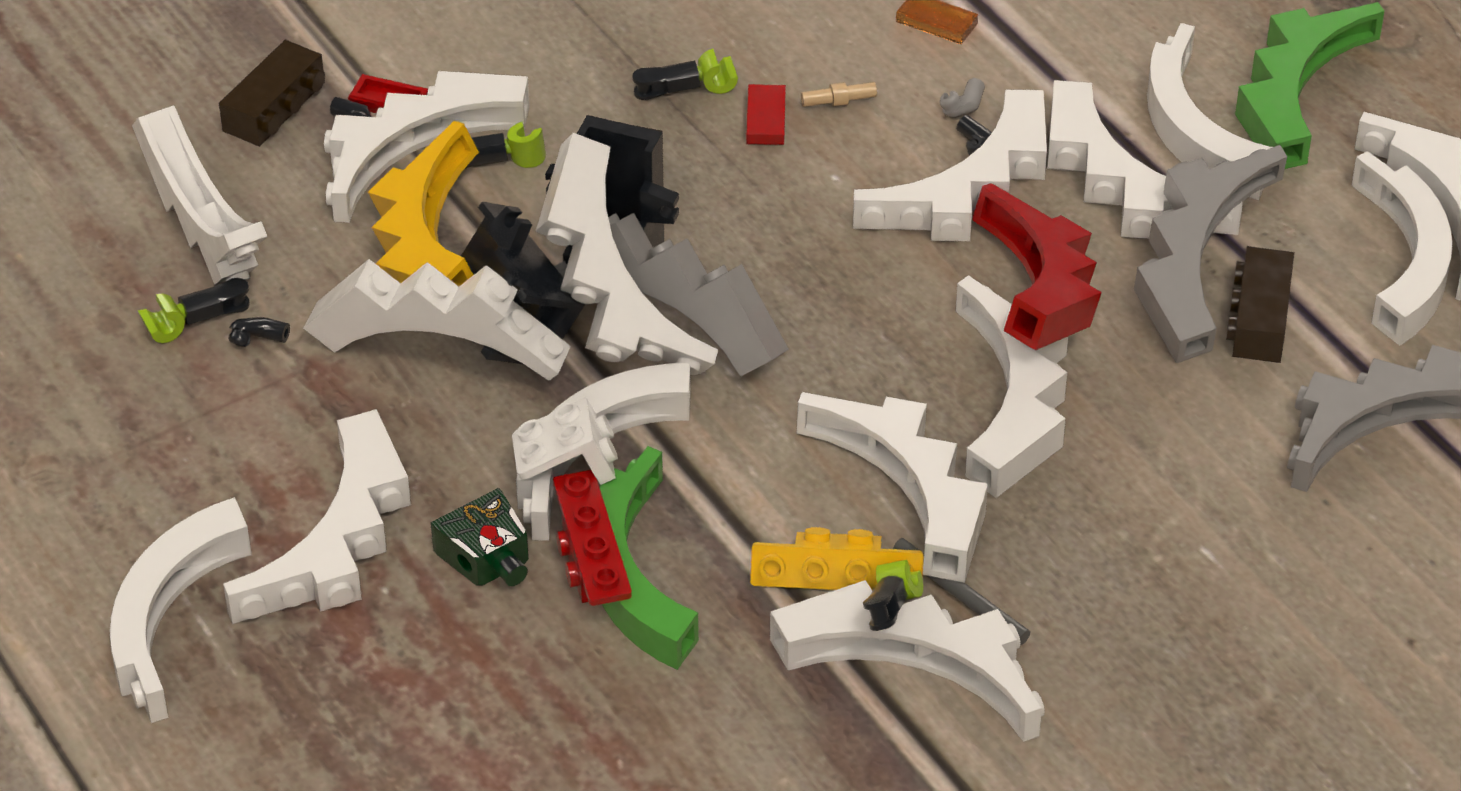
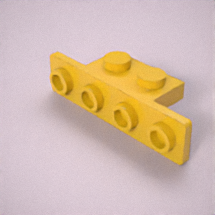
M811 527L805 529V532H797L795 544L753 543L750 583L753 586L837 590L866 580L873 591L877 584V565L907 560L910 572L920 570L923 578L924 554L920 550L881 549L882 536H873V532L868 530L854 529L848 531L847 534H831L829 529Z

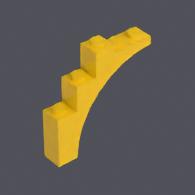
M453 121L404 170L393 167L368 191L381 216L371 228L386 252L375 264L399 283H402L427 262L457 286L462 285L473 276L465 258L445 249L439 243L437 234L440 212L448 192L461 172L479 153L464 123Z

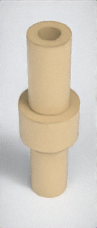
M845 82L830 84L827 89L801 92V103L803 107L831 103L833 107L848 105L850 100L877 97V87L875 82L849 86Z

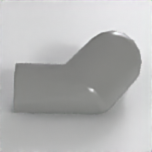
M977 78L968 80L964 93L961 96L955 91H951L950 96L944 93L940 98V105L943 107L942 112L949 117L955 118L976 111L985 89L982 80Z

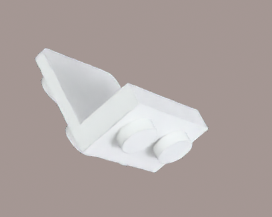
M585 397L576 402H567L557 408L555 412L538 420L533 419L523 423L512 434L518 475L522 480H526L582 454L600 485L615 479L613 461L617 460L618 456L610 440L614 438V434L607 418L604 415L598 417Z

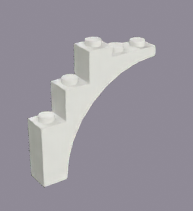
M438 71L435 86H429L427 95L387 93L384 108H378L376 117L336 115L332 130H326L324 139L325 152L331 153L334 182H328L326 204L332 205L334 221L350 222L357 202L378 176L389 166L408 154L428 146L453 121L464 123L469 133L509 130L512 126L522 121L525 129L529 110L528 77Z
M1054 80L1047 169L1085 171L1084 203L1122 205L1121 237L1149 239L1152 218L1157 217L1163 211L1172 209L1163 193L1166 176L1133 158L1113 139L1101 122L1094 105L1092 83ZM1242 202L1231 210L1213 233L1239 234Z
M1005 90L1004 109L994 131L980 148L964 161L946 171L914 183L888 188L854 190L853 229L931 230V241H970L972 210L976 208L982 186L992 183L1009 193L1010 179L1045 180L1047 143L1044 91Z
M175 106L139 117L132 127L166 212L175 209L190 248L199 245L214 285L232 278L249 280V272L258 266L254 253L259 250L258 245L267 237L262 222L253 224L245 221L222 198L201 164L185 132Z
M572 133L560 146L536 232L546 235L547 240L554 244L573 246L560 290L572 294L571 297L578 302L585 304L597 303L585 348L597 352L596 355L599 358L609 362H623L634 352L638 351L640 357L650 361L663 360L668 363H690V375L702 374L715 364L718 349L691 337L656 309L642 294L625 268L613 240L606 209L605 184L610 147Z
M368 259L317 301L303 328L333 352L340 350L355 340L374 334L404 330L436 332L465 338L493 348L525 364L548 381L558 375L571 347L515 303L513 299L518 290L514 286H510L505 279L487 265L462 285L457 286L428 262L402 283H399Z
M968 275L957 283L956 312L973 325L993 348L1004 371L1007 393L1000 411L988 429L967 448L965 477L971 481L988 484L987 492L997 498L1063 447L1065 417L1060 415L1054 408L1065 401L1067 372L1057 363L1067 355L1068 337L1035 351L1004 332V327L1012 304L994 293L989 287L982 285Z
M802 392L798 401L797 434L828 441L852 451L885 472L901 487L915 506L924 528L923 575L965 583L985 518L988 484L954 478L957 443L924 437L927 404L886 396L883 407Z
M377 409L337 420L344 469L339 489L326 515L310 534L285 555L253 573L223 583L227 611L232 624L255 619L259 616L295 607L312 600H316L320 612L362 600L359 572L354 561L386 552L384 523L380 514L411 505L408 476Z
M864 580L770 612V641L787 670L821 662L843 660L886 661L920 668L952 680L981 697L1007 720L1023 742L1039 736L1041 717L1045 713L1044 705L1040 695L1036 691L1031 692L1024 681L1022 668L1016 660L1017 649L1020 648L1019 634L1013 624H1007L998 609L953 624L946 609L941 610L931 594L904 603L893 626L879 631H872L869 627V622L872 619L870 611L863 607V601L871 595L872 589L867 581Z

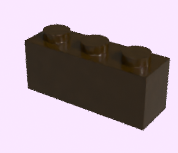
M285 39L219 102L222 131L260 147L271 135H274L279 130L280 126L293 113L298 112L301 106L315 92L322 88L325 83L322 54Z
M1247 246L1245 262H1236L1233 285H1241V289L1233 288L1230 312L1238 313V315L1229 316L1226 340H1234L1232 357L1281 363L1294 252Z

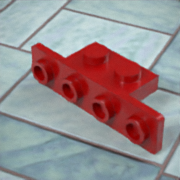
M592 470L555 476L553 478V486L562 512L563 526L562 531H556V539L560 556L568 555L569 562L565 563L570 588L577 587L581 602H589L591 606L630 599L632 597L631 586Z

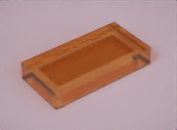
M906 0L896 12V22L962 45L978 24V14L939 0Z

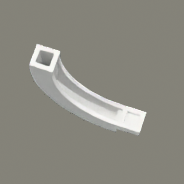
M1180 23L1175 37L1169 36L1166 44L1156 42L1152 52L1149 73L1148 110L1157 134L1177 159L1181 162H1191L1203 158L1208 168L1212 169L1222 162H1232L1247 157L1256 150L1273 148L1246 140L1221 128L1206 117L1188 96L1182 81V75L1192 55L1195 26ZM1263 189L1252 194L1250 198L1259 200Z
M1366 151L1356 157L1352 186L1378 205L1395 221L1403 232L1412 254V262L1405 273L1393 285L1376 295L1371 323L1400 346L1415 336L1428 323L1442 300L1452 254L1451 228L1440 201L1431 188L1406 165L1394 171L1387 164Z
M690 363L646 366L604 378L570 396L551 413L567 402H576L586 397L597 416L604 415L607 418L613 434L648 423L689 421L691 393ZM580 455L526 480H522L517 473L518 509H523L524 523H531L532 540L549 541L551 509L555 494L553 478L564 475L570 465Z
M235 497L214 504L189 516L161 535L143 552L131 567L116 596L111 615L110 641L117 682L121 696L132 694L137 708L145 706L151 723L168 718L164 691L151 660V647L160 620L173 601L197 579L226 563L251 555L248 527Z

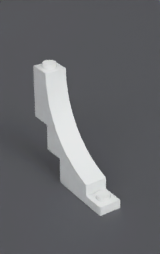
M1364 112L1359 121L1355 150L1368 151L1373 155L1387 158V165L1394 171L1406 165L1431 188L1447 215L1461 258V139ZM1461 274L1455 298L1457 300H1461Z

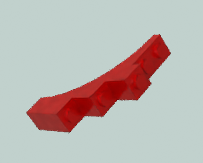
M992 183L982 186L972 220L995 235L1012 250L1024 265L1032 281L1030 288L1014 296L1004 332L1036 351L1091 327L1102 294L1101 291L1090 285L1097 262L1085 255L1092 233L1062 215L1050 218Z

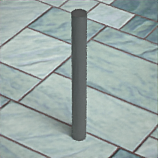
M904 538L899 539L893 549L919 550ZM927 576L978 615L998 609L1007 624L1011 623L1015 626L1019 634L1020 645L1028 640L1031 632L967 584Z

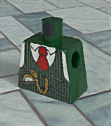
M500 488L431 522L432 544L435 554L476 586H483L498 577H501L508 586H516L526 578L528 569L524 564L529 559L527 533Z

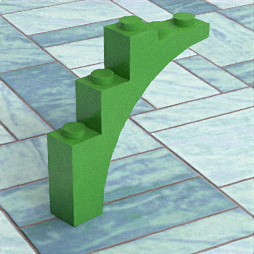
M1378 2L1310 17L1305 8L1270 16L1267 37L1268 48L1255 50L1251 75L1253 83L1239 86L1235 115L1253 142L1269 147L1281 145L1287 155L1285 169L1308 163L1312 135L1302 117L1298 100L1303 87L1313 74L1332 58L1354 47L1380 40L1384 10Z

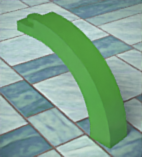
M647 446L637 460L633 459L629 463L625 472L614 468L616 478L600 486L632 590V597L630 599L602 604L613 623L630 641L656 660L678 670L699 641L698 612L675 602L654 587L635 564L627 545L629 531L636 516L663 481L662 451Z

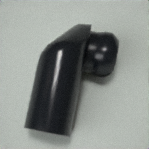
M334 97L330 105V113L335 116L372 117L367 105L347 99Z
M968 115L963 116L959 120L956 128L957 131L969 139L966 143L969 155L980 148L992 133Z
M265 317L236 319L229 327L232 330L228 339L230 343L242 347L250 344L251 335L285 343L289 337L290 324Z

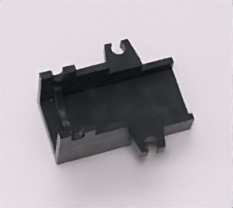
M587 115L577 134L610 147L605 175L608 217L617 213L621 220L634 213L652 247H656L664 242V224H674L679 215V208H675L679 200V193L665 188L663 183V132ZM550 164L546 171V180L551 181L555 164ZM568 245L563 253V261L568 264L572 245Z
M481 202L478 208L485 218L461 254V257L465 258L473 275L487 265L505 279L510 286H514L518 291L513 301L563 340L585 304L571 297L572 294L560 290L564 279L563 276L529 236L532 227L531 222L528 219L517 218L523 213L518 207ZM484 345L481 350L486 360L523 364Z

